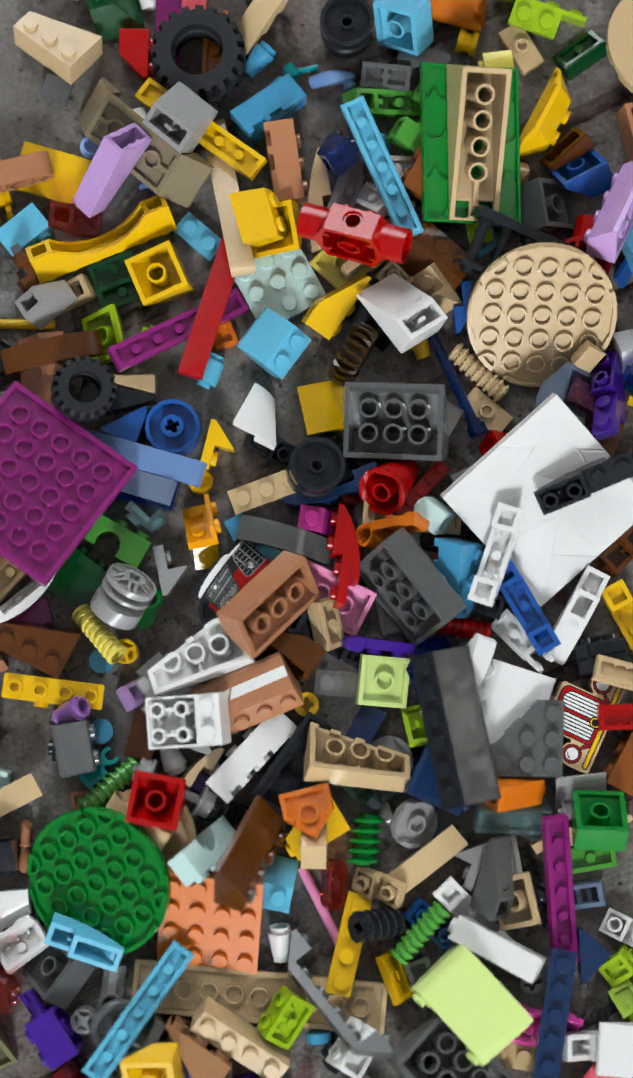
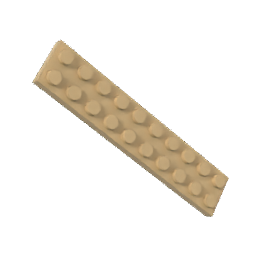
M136 957L131 1000L158 963L157 959ZM188 964L154 1013L192 1017L208 996L246 1022L258 1023L261 1015L267 1011L272 1003L273 996L281 989L282 985L287 986L300 997L308 1001L310 1000L290 977L288 972L258 970L257 975L230 968L218 969L212 966H193ZM312 975L313 978L310 980L316 987L320 985L325 990L328 976ZM354 979L350 998L327 993L329 998L326 1000L332 1007L338 1006L345 1016L343 1019L345 1023L350 1016H353L375 1030L378 1029L381 1034L384 1033L388 993L384 982ZM316 1008L303 1027L334 1031Z

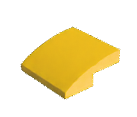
M332 380L297 387L307 436L344 430L345 387L343 385H338Z

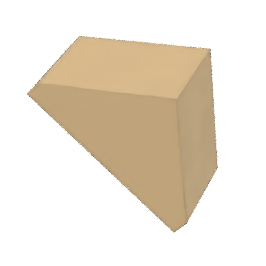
M327 822L316 840L301 831V869H326Z

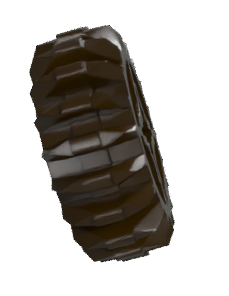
M358 322L337 353L329 370V378L344 387L345 382H353L377 342L378 330L368 323Z

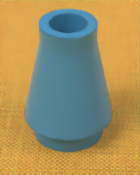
M263 40L259 44L256 43L246 61L245 72L254 78L258 72L274 60L273 57L276 52Z

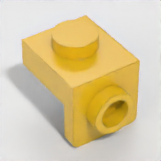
M218 544L193 549L195 570L210 569L220 558Z

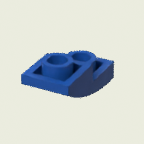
M418 896L404 913L403 917L411 924H417V919L423 917V912H428L427 908L430 905ZM446 918V922L440 924L441 928L435 930L434 936H429L430 940L444 951L453 942L448 939L451 932L447 930L451 922Z

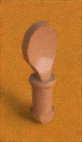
M25 819L20 823L21 837L19 846H21L19 869L22 873L27 874V862L31 853L29 847L32 846V823Z

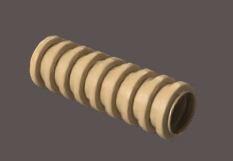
M463 343L458 344L448 355L447 359L454 361V366L458 365L460 371L466 372L464 374L466 377L469 375L471 377L470 380L472 382L475 381L477 387L481 386L482 391L488 393V397L492 396L494 398L493 401L495 403L498 402L509 391L510 386H505L503 384L504 380H499L497 374L493 375V371H489L482 365L481 361L475 358L476 355L474 353L471 355L469 353L470 349H465Z

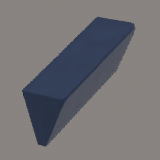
M362 705L346 737L352 739L357 737L365 740V743L370 745L386 713L374 706Z

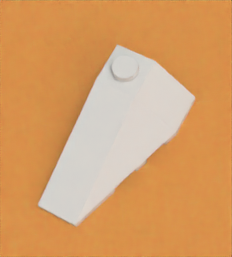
M219 618L210 620L204 625L202 630L194 636H190L182 646L174 652H170L147 672L154 694L160 695L221 677L256 661L250 658L225 633Z

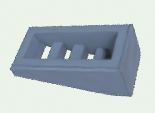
M602 877L573 882V890H575L577 902L574 903L575 910L606 906L607 898ZM591 887H596L598 898L593 899ZM583 888L586 889L587 900L583 901L581 892Z

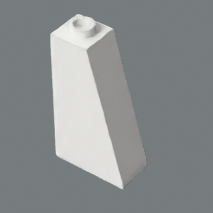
M463 914L459 915L458 918L454 917L447 930L451 932L448 939L464 945L470 951L531 984L537 980L547 960V957Z

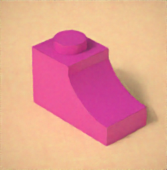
M301 504L297 528L328 538V535L333 533V526L329 525L331 511L323 507Z

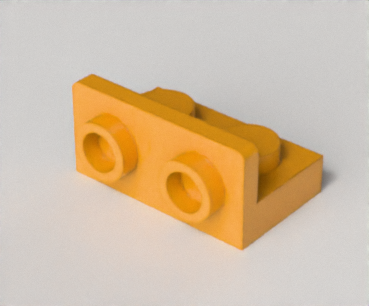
M209 493L204 494L205 504L182 509L189 550L219 544L217 534L222 533L219 518L214 519L215 516L219 515L216 501H210Z

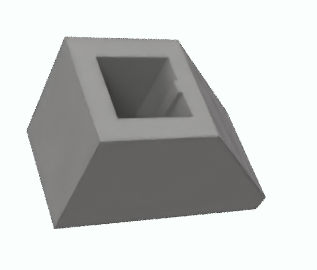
M60 280L32 286L14 303L27 321L42 330L78 297L67 281Z

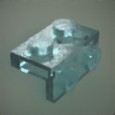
M133 501L125 507L129 512L126 517L139 529L144 526L150 533L154 530L158 532L167 523L165 518L168 514L161 507L150 518Z

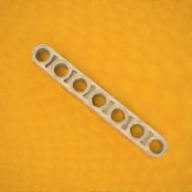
M224 118L213 120V122L227 131ZM206 149L208 163L214 167L211 172V178L231 276L233 278L256 273L251 245L242 242L229 197L231 193L240 192L235 169Z

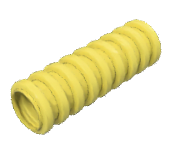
M89 604L77 607L72 613V620L76 622V625L80 627L81 631L85 633V636L89 638L90 642L93 643L109 664L121 661L127 651L122 646V643L113 635L108 626L95 615Z

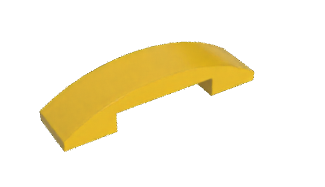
M623 579L604 588L601 595L616 626L633 654V597Z

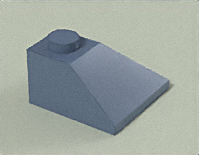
M565 363L540 385L535 407L539 406L554 393L575 416L585 418L584 424H586L593 400V395L591 394L592 373L575 366L573 363Z

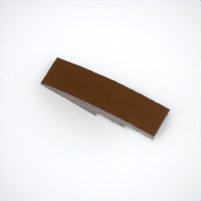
M633 525L589 565L611 576L608 582L633 559Z

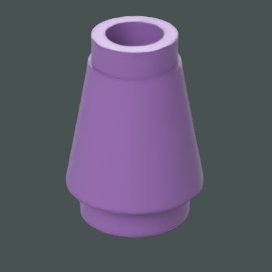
M74 696L52 712V719L57 725L83 721L90 714L89 702L84 697Z

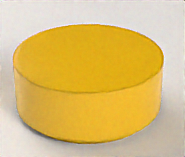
M205 470L200 488L189 485V487L196 494H206L213 488V477Z

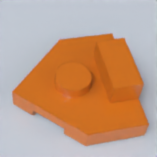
M328 782L278 795L284 821L316 840L335 809Z

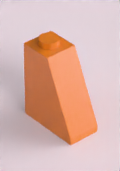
M497 776L501 798L484 802L496 812H506L540 805L546 792L545 779L542 777Z

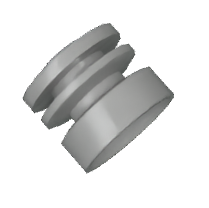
M123 563L112 564L103 578L102 584L99 585L90 600L91 609L96 616L112 627L122 630L134 629L145 612L144 609L148 607L156 594V585L144 572L133 566Z

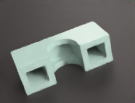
M429 496L420 498L413 508L414 512L429 520V532L433 535L444 534L456 515L455 512L438 499ZM422 532L412 533L411 535L414 537L415 542L422 549L419 542Z
M222 815L203 830L193 842L169 860L167 864L186 887L194 881L200 884L210 875L209 869L214 871L236 831Z

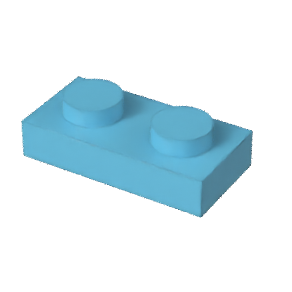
M188 212L177 224V229L173 232L211 263L216 257L221 238Z

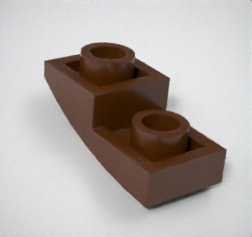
M16 243L10 248L14 255L11 257V260L20 270L16 273L20 280L17 282V285L25 293L32 286L37 285V281L19 243Z

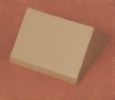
M529 872L513 875L515 897L508 918L498 920L501 931L541 924Z

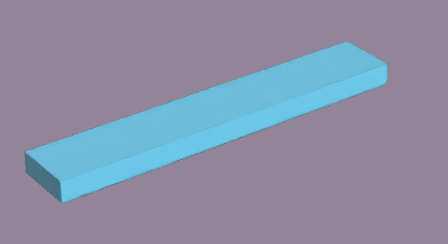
M364 96L340 105V109L392 224L412 229L413 236L423 233V227Z
M172 941L81 1070L90 1078L110 1077L195 954L177 941Z

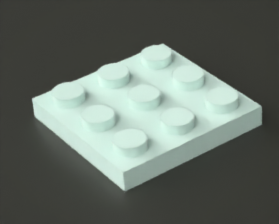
M301 249L254 259L256 273L238 276L234 281L255 320L263 309L268 307L289 321L309 310L315 300L326 295Z

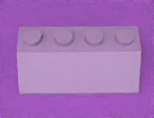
M633 161L623 164L620 172L614 174L611 181L612 188L610 192L606 191L602 200L603 207L601 211L597 210L593 219L594 226L592 229H588L585 234L584 243L587 244L586 254L615 263L633 225Z

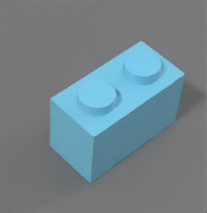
M31 202L0 227V242L12 257L14 255L10 248L19 243L26 257H28L25 248L50 239L51 233L54 230Z

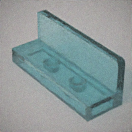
M545 799L542 800L540 805L506 812H496L486 803L482 802L474 804L476 814L473 829L475 833L542 835L541 817L551 816L553 813Z

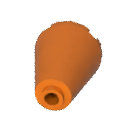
M430 0L432 20L473 32H482L481 27H484L486 16V0Z

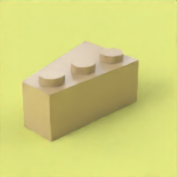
M31 11L25 14L13 26L15 45L70 85L103 55L102 36Z

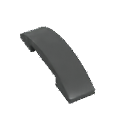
M242 514L235 539L257 546L264 545L281 551L286 550L304 556L318 564L328 567L332 566L333 558H329L330 550L326 549V537L280 522Z

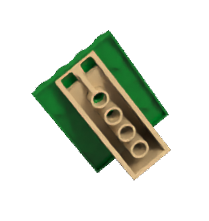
M420 62L423 220L478 224V219L471 217L470 214L473 206L484 205L521 222L518 69Z

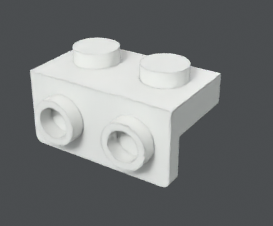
M29 914L19 917L14 922V925L6 931L0 932V962L6 973L10 975L50 946L44 944L47 934L39 920Z

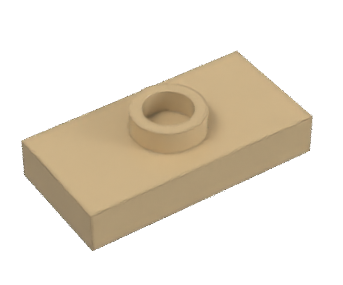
M509 26L498 33V38L505 49L512 50L513 61L522 76L544 64V59L525 30Z
M476 386L459 405L489 432L491 429L502 432L513 419L511 415Z
M598 654L595 658L591 680L633 691V663Z

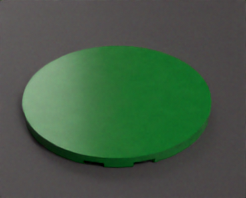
M97 806L79 807L69 810L54 818L40 831L29 854L27 874L29 875V894L33 906L48 929L56 912L84 923L124 947L123 955L132 952L146 943L157 932L168 911L171 886L164 856L151 835L140 824L125 822L126 815L121 812Z

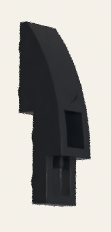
M628 449L608 458H600L534 491L543 515L591 497L592 493L633 477V457Z

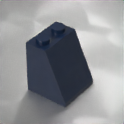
M423 745L412 767L410 780L404 791L441 808L429 746ZM469 805L447 809L446 811L460 816L461 812L466 813Z

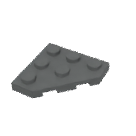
M537 699L521 717H518L504 731L505 733L495 743L493 742L490 745L497 776L562 777L564 700Z

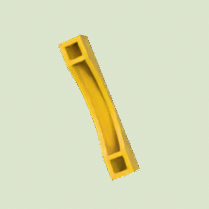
M156 195L139 202L135 210L124 222L101 236L75 242L46 239L25 248L35 275L39 283L42 284L47 281H53L57 277L69 272H75L89 264L100 262L102 259L114 254H120L136 245H142L156 237L167 235L171 231L176 230L177 227L166 199Z

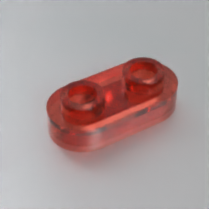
M331 858L326 861V869H322L320 900L326 909L337 911L346 903L348 867L343 860Z

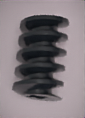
M390 906L356 911L352 913L348 920L349 936L356 944L360 942L384 941L386 939L391 940L393 938L398 939L402 937L405 931V920L402 913Z

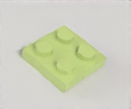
M360 654L355 704L406 709L411 665L410 658Z

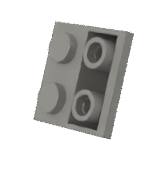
M178 81L155 101L142 123L179 153H192L219 111L182 82Z

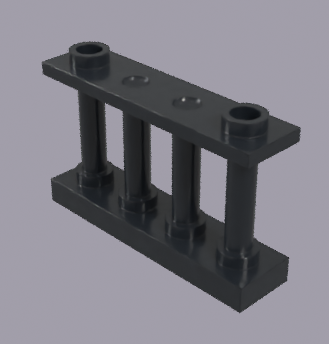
M484 205L473 206L470 216L478 219V227L466 258H454L452 263L460 266L458 270L465 274L473 275V273L481 276L487 268L476 264L475 260L488 228H491V225L499 229L498 233H500L488 267L503 255L508 240L513 235L521 238V246L541 242L569 244Z

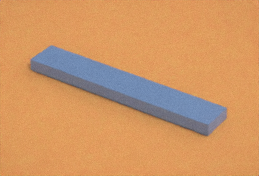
M83 428L136 465L138 470L200 488L207 463Z

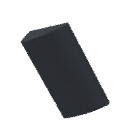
M310 711L306 713L250 793L254 798L256 795L261 796L282 817L283 814L278 795L319 784L317 782L303 781L304 755L310 722L317 723L320 728L329 731L334 729Z

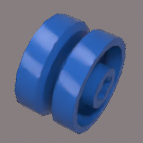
M168 399L160 401L151 408L145 422L147 438L154 448L186 456L195 450L201 440L202 427L200 419L194 409L182 400ZM174 425L178 426L176 427L178 431L175 433L170 430Z

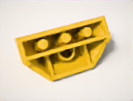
M557 67L519 137L520 160L546 152L549 145L554 146L561 134L557 131L561 123L565 125L572 111L568 110L571 99L561 69Z

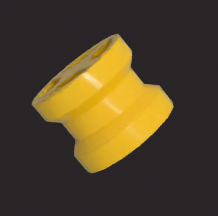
M461 28L455 52L461 53L463 51L468 53L469 56L474 57L480 33H469L466 29Z
M120 639L119 641L127 651L119 663L129 664L134 662L139 654L137 644L129 639Z
M303 692L304 705L296 707V712L303 717L308 711L315 714L319 708L318 698L311 692Z

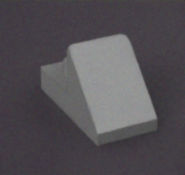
M164 545L154 546L162 596L167 597L171 595L189 569V566L169 569V565L173 564L171 551L166 550Z
M489 840L462 849L455 855L471 864L466 866L462 875V879L465 880L462 887L469 891H473L476 886Z

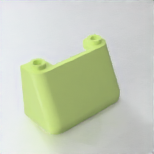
M462 944L451 946L410 988L414 993L412 996L413 1000L422 1008L425 1005L428 1008H432L466 1045L465 1048L468 1051L466 1057L475 1066L478 1064L485 1066L533 1022L528 1012L478 958Z

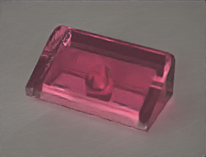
M576 377L568 394L567 401L593 419L595 398L591 394V386Z

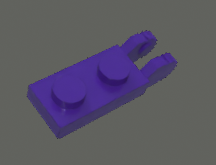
M346 635L341 638L342 647L349 651L361 652L364 648H367L366 653L381 655L382 650L391 651L390 656L405 658V653L414 654L415 646L408 642L356 635Z

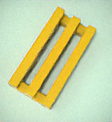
M388 949L387 952L377 956L375 960L393 1006H397L410 999L414 993L410 990L412 986L403 964L398 962L391 954L390 949Z

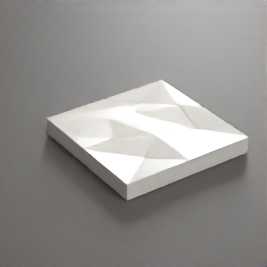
M554 393L546 398L440 494L485 546L491 533V524L498 502L524 510L511 559L540 607L633 525V482L630 478L592 493L591 497L543 515L534 491L586 464L603 457H611Z

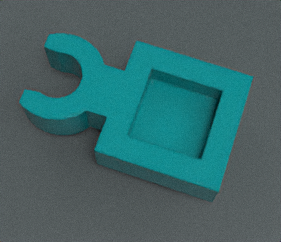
M109 746L101 752V764L97 765L98 770L77 775L89 791L91 787H96L97 782L101 783L103 777H108L107 767H114L120 762L118 756L113 760L106 759L107 754L112 751Z

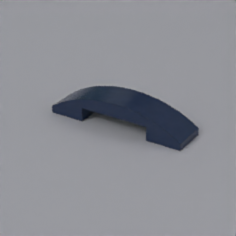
M372 462L352 470L355 480L337 486L331 494L324 498L312 500L294 493L282 498L283 502L288 508L300 510L301 504L326 508L342 503L359 493L360 478L369 469L377 467V464Z

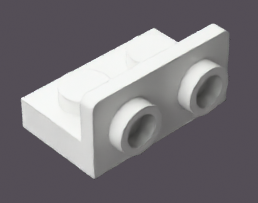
M350 1016L346 1022L348 1027L354 1026L362 1037L359 1040L360 1042L375 1031L374 1028L353 1016ZM338 1037L330 1048L325 1061L352 1078H362L373 1057L353 1055Z

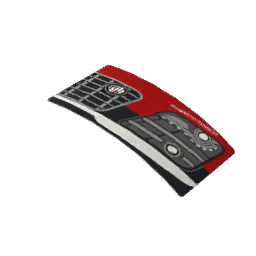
M236 539L194 586L192 592L217 613L271 561L251 544Z

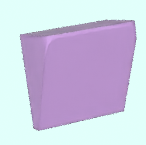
M133 681L116 690L126 712L145 703V697Z

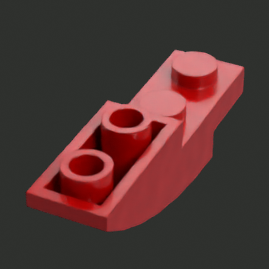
M339 504L336 511H331L329 525L333 526V533L328 535L326 549L330 550L329 558L339 559V561L335 560L333 566V575L337 577L336 584L331 585L329 600H333L332 608L343 609L346 605L348 586H356L359 582L360 552L352 519L345 505Z

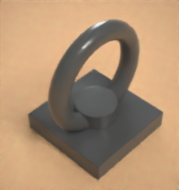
M111 1000L103 1004L95 1012L89 1029L90 1039L95 1049L102 1042L100 1025L104 1017L114 1010L125 1009L131 1000ZM154 1013L121 1060L152 1043H158L165 1027L163 1014Z

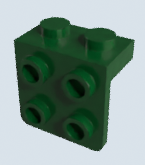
M81 544L77 546L48 586L50 591L74 610L80 605L90 604V600L99 585L102 584V580L109 569L98 558L95 562L87 555L90 552Z

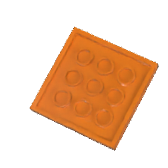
M168 868L171 894L168 911L158 929L157 960H160L172 941L175 940L195 954L189 963L190 965L212 966L218 969L230 968L257 975L265 880L261 885L257 884L253 902L251 904L248 903L242 913L214 902V874L209 873L210 875L200 884L194 881L186 887L175 872Z

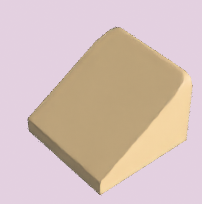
M586 339L571 356V360L575 366L590 373L606 353Z

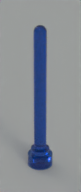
M435 333L428 339L462 410H464L468 421V428L466 430L469 437L474 438L488 431L485 422L481 421L480 417L477 418L437 333Z

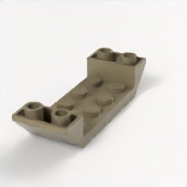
M101 77L78 118L84 135L99 147L104 136L135 122L152 140L130 173L158 196L189 208L214 167L196 152L190 154L179 153L142 123L144 119L119 99L122 92L104 77Z

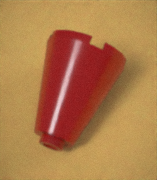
M397 459L369 469L360 478L358 486L362 501L365 499L370 505L368 508L379 515H392L403 507L418 477L419 467L414 460Z

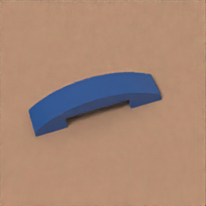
M510 558L500 591L537 654L541 656L560 645L561 642Z

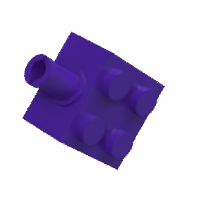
M34 988L19 996L31 1014L30 1020L24 1026L26 1028L25 1035L31 1044L35 1043L40 1051L38 1056L44 1066H49L52 1071L80 1052L85 1042L81 1035L72 1029L70 1017L65 1009L53 1004L44 1007Z

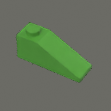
M354 88L342 94L343 104L364 96L374 119L421 116L419 105L410 98L414 91Z

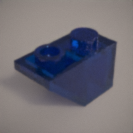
M330 133L317 152L329 174L337 177L362 160L357 153L359 148L353 139Z

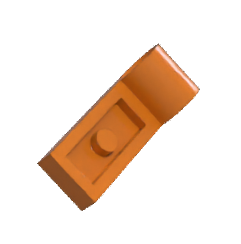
M413 511L405 512L404 515L400 516L387 515L384 519L361 524L356 529L358 544L373 551L385 539L402 527L410 534L429 531V520Z

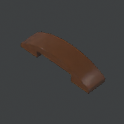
M99 330L57 335L0 351L6 376L31 371V368L73 360L77 356L83 359L85 356L96 357L104 355Z

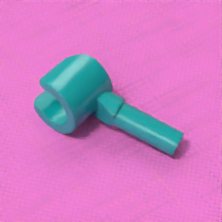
M291 62L283 67L284 70L282 72L284 75L289 74L295 80L304 73L318 71V66L316 64L297 69L294 63Z

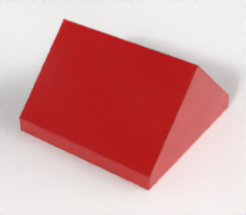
M135 770L125 822L176 831L185 807L186 779Z

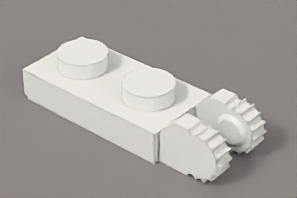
M506 608L502 612L500 620L493 621L491 629L525 662L527 661L541 674L544 671L543 666L531 657L536 650L517 617ZM549 651L543 654V657L551 663L556 659Z

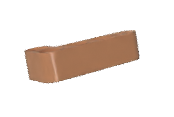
M47 151L34 152L0 161V193L47 182L55 177Z

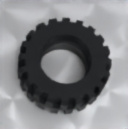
M195 5V9L189 10L188 6L182 7L181 13L176 14L173 11L168 15L169 21L162 20L158 25L160 32H154L152 37L154 45L150 46V54L156 78L159 84L167 90L180 81L207 103L215 101L218 104L223 101V95L226 94L227 97H230L234 93L233 87H239L242 82L241 75L245 74L246 52L242 34L239 33V28L235 22H230L229 16L224 12L219 15L216 8L210 6L208 10H204L203 5ZM207 38L215 42L222 51L220 62L214 69L205 74H188L179 69L176 63V56L180 48L194 39Z

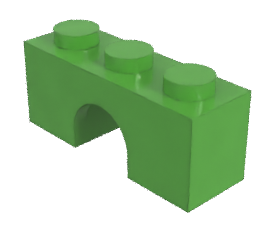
M419 82L410 98L419 105L421 110ZM408 116L398 118L386 140L407 156L414 155L417 148H421V116L418 122L413 121Z
M105 511L84 539L96 546L105 534H116L120 540V547L115 557L140 569L154 545L149 541L150 536L140 530H137L136 533L128 530V523L117 517L112 521L105 517L108 513Z

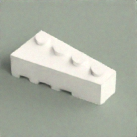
M282 713L261 722L257 728L254 726L250 727L242 736L245 741L239 747L234 744L225 754L228 759L222 765L217 762L214 769L208 772L211 777L205 783L228 804L292 735L297 725L286 714Z

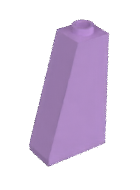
M135 122L104 136L72 202L89 218L104 211L150 144L152 138Z

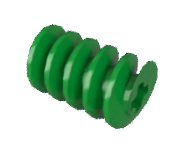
M354 811L360 817L353 818L352 822L359 826L351 829V832L356 834L357 837L349 839V842L354 844L355 848H350L347 852L354 855V857L346 859V862L371 866L370 864L378 862V858L372 854L380 851V848L373 845L381 842V838L375 834L383 832V828L376 824L384 822V818L373 813Z

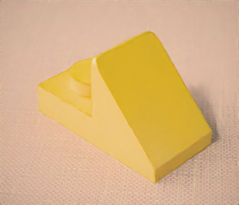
M211 419L200 460L207 463L206 471L208 472L211 471L212 466L216 467L219 452H215L216 448L235 453L233 446L215 419Z

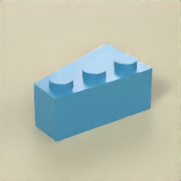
M289 74L283 77L279 76L271 85L230 111L232 127L247 145L253 148L265 138L263 122L290 118L307 104V95Z
M458 537L435 538L434 546H438L439 550L438 559H435L433 564L445 576L446 581L461 596L462 601L467 606L454 618H468L473 610L474 602L467 598L484 554V544Z

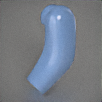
M330 70L309 77V84L312 89L343 83V89L349 91L356 87L354 81L356 76L348 71Z

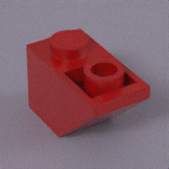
M120 28L119 54L121 60L144 84L149 77H154L155 74L150 54V46L154 45L149 29Z

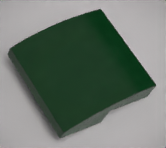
M133 249L87 266L102 308L110 304H115L117 308L140 299L124 260L135 256Z

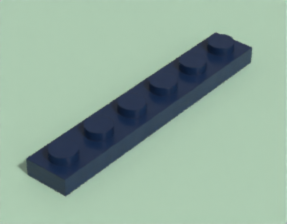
M550 948L531 1078H559L577 960L576 951Z

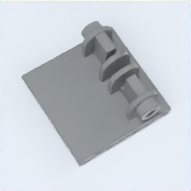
M606 772L557 777L555 779V815L565 813L569 819L572 818L573 790L606 791Z

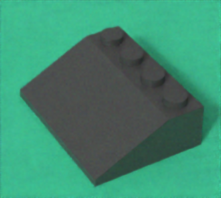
M345 382L344 457L446 460L448 457V423L445 384Z
M404 527L385 539L360 562L359 579L367 588L377 592L375 597L377 602L407 640L414 644L415 647L467 607L462 601L461 596L453 590L446 581L445 576L437 570L429 556L422 551L415 542L414 537Z
M436 1013L399 1042L394 1048L393 1057L385 1059L402 1078H513L510 1072L495 1057L485 1066H480L479 1064L475 1066L466 1057L468 1052L465 1048L466 1045Z

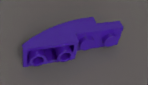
M617 350L607 352L593 368L591 394L595 398L592 436L597 441L619 435L620 424L625 423L626 419L624 378Z

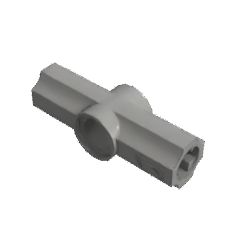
M119 963L116 972L104 969L98 1008L105 1004L106 997L124 999L126 964ZM121 1009L108 1013L102 1020L100 1025L102 1041L120 1017Z

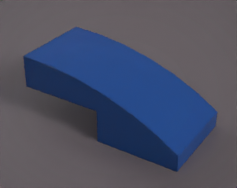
M461 281L459 287L462 303L461 306H454L452 310L454 336L460 334L466 321L468 301L472 292L471 281Z

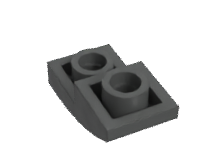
M429 47L419 56L400 51L397 57L398 65L412 66L411 68L420 67V62L451 64L452 61L451 55Z

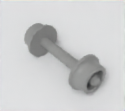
M142 757L139 764L132 767L134 773L131 781L133 782L135 770L157 774L153 771L158 760L150 761ZM205 785L199 795L186 789L185 800L194 804L191 816L198 815L207 818L210 811L216 809L214 803L217 795L209 790V786Z

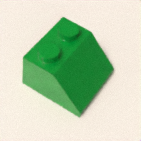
M572 791L571 832L573 849L625 851L629 835V825L624 792Z

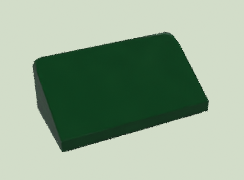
M590 30L554 55L552 59L565 77L571 81L607 55L606 42Z

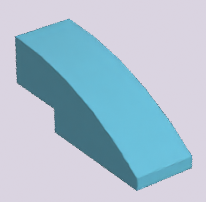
M56 912L53 915L44 944L68 951L67 957L113 972L117 971L124 952V947L103 933Z

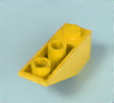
M363 274L315 300L301 321L328 340L331 337H336L342 328L341 322L345 316L349 317L356 308V304H354L358 299L356 295L370 287L369 281L371 277Z

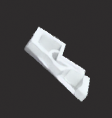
M255 383L237 413L233 425L254 435L253 441L274 451L276 447L275 399L265 388Z
M29 888L0 890V931L14 924L19 917L32 913Z

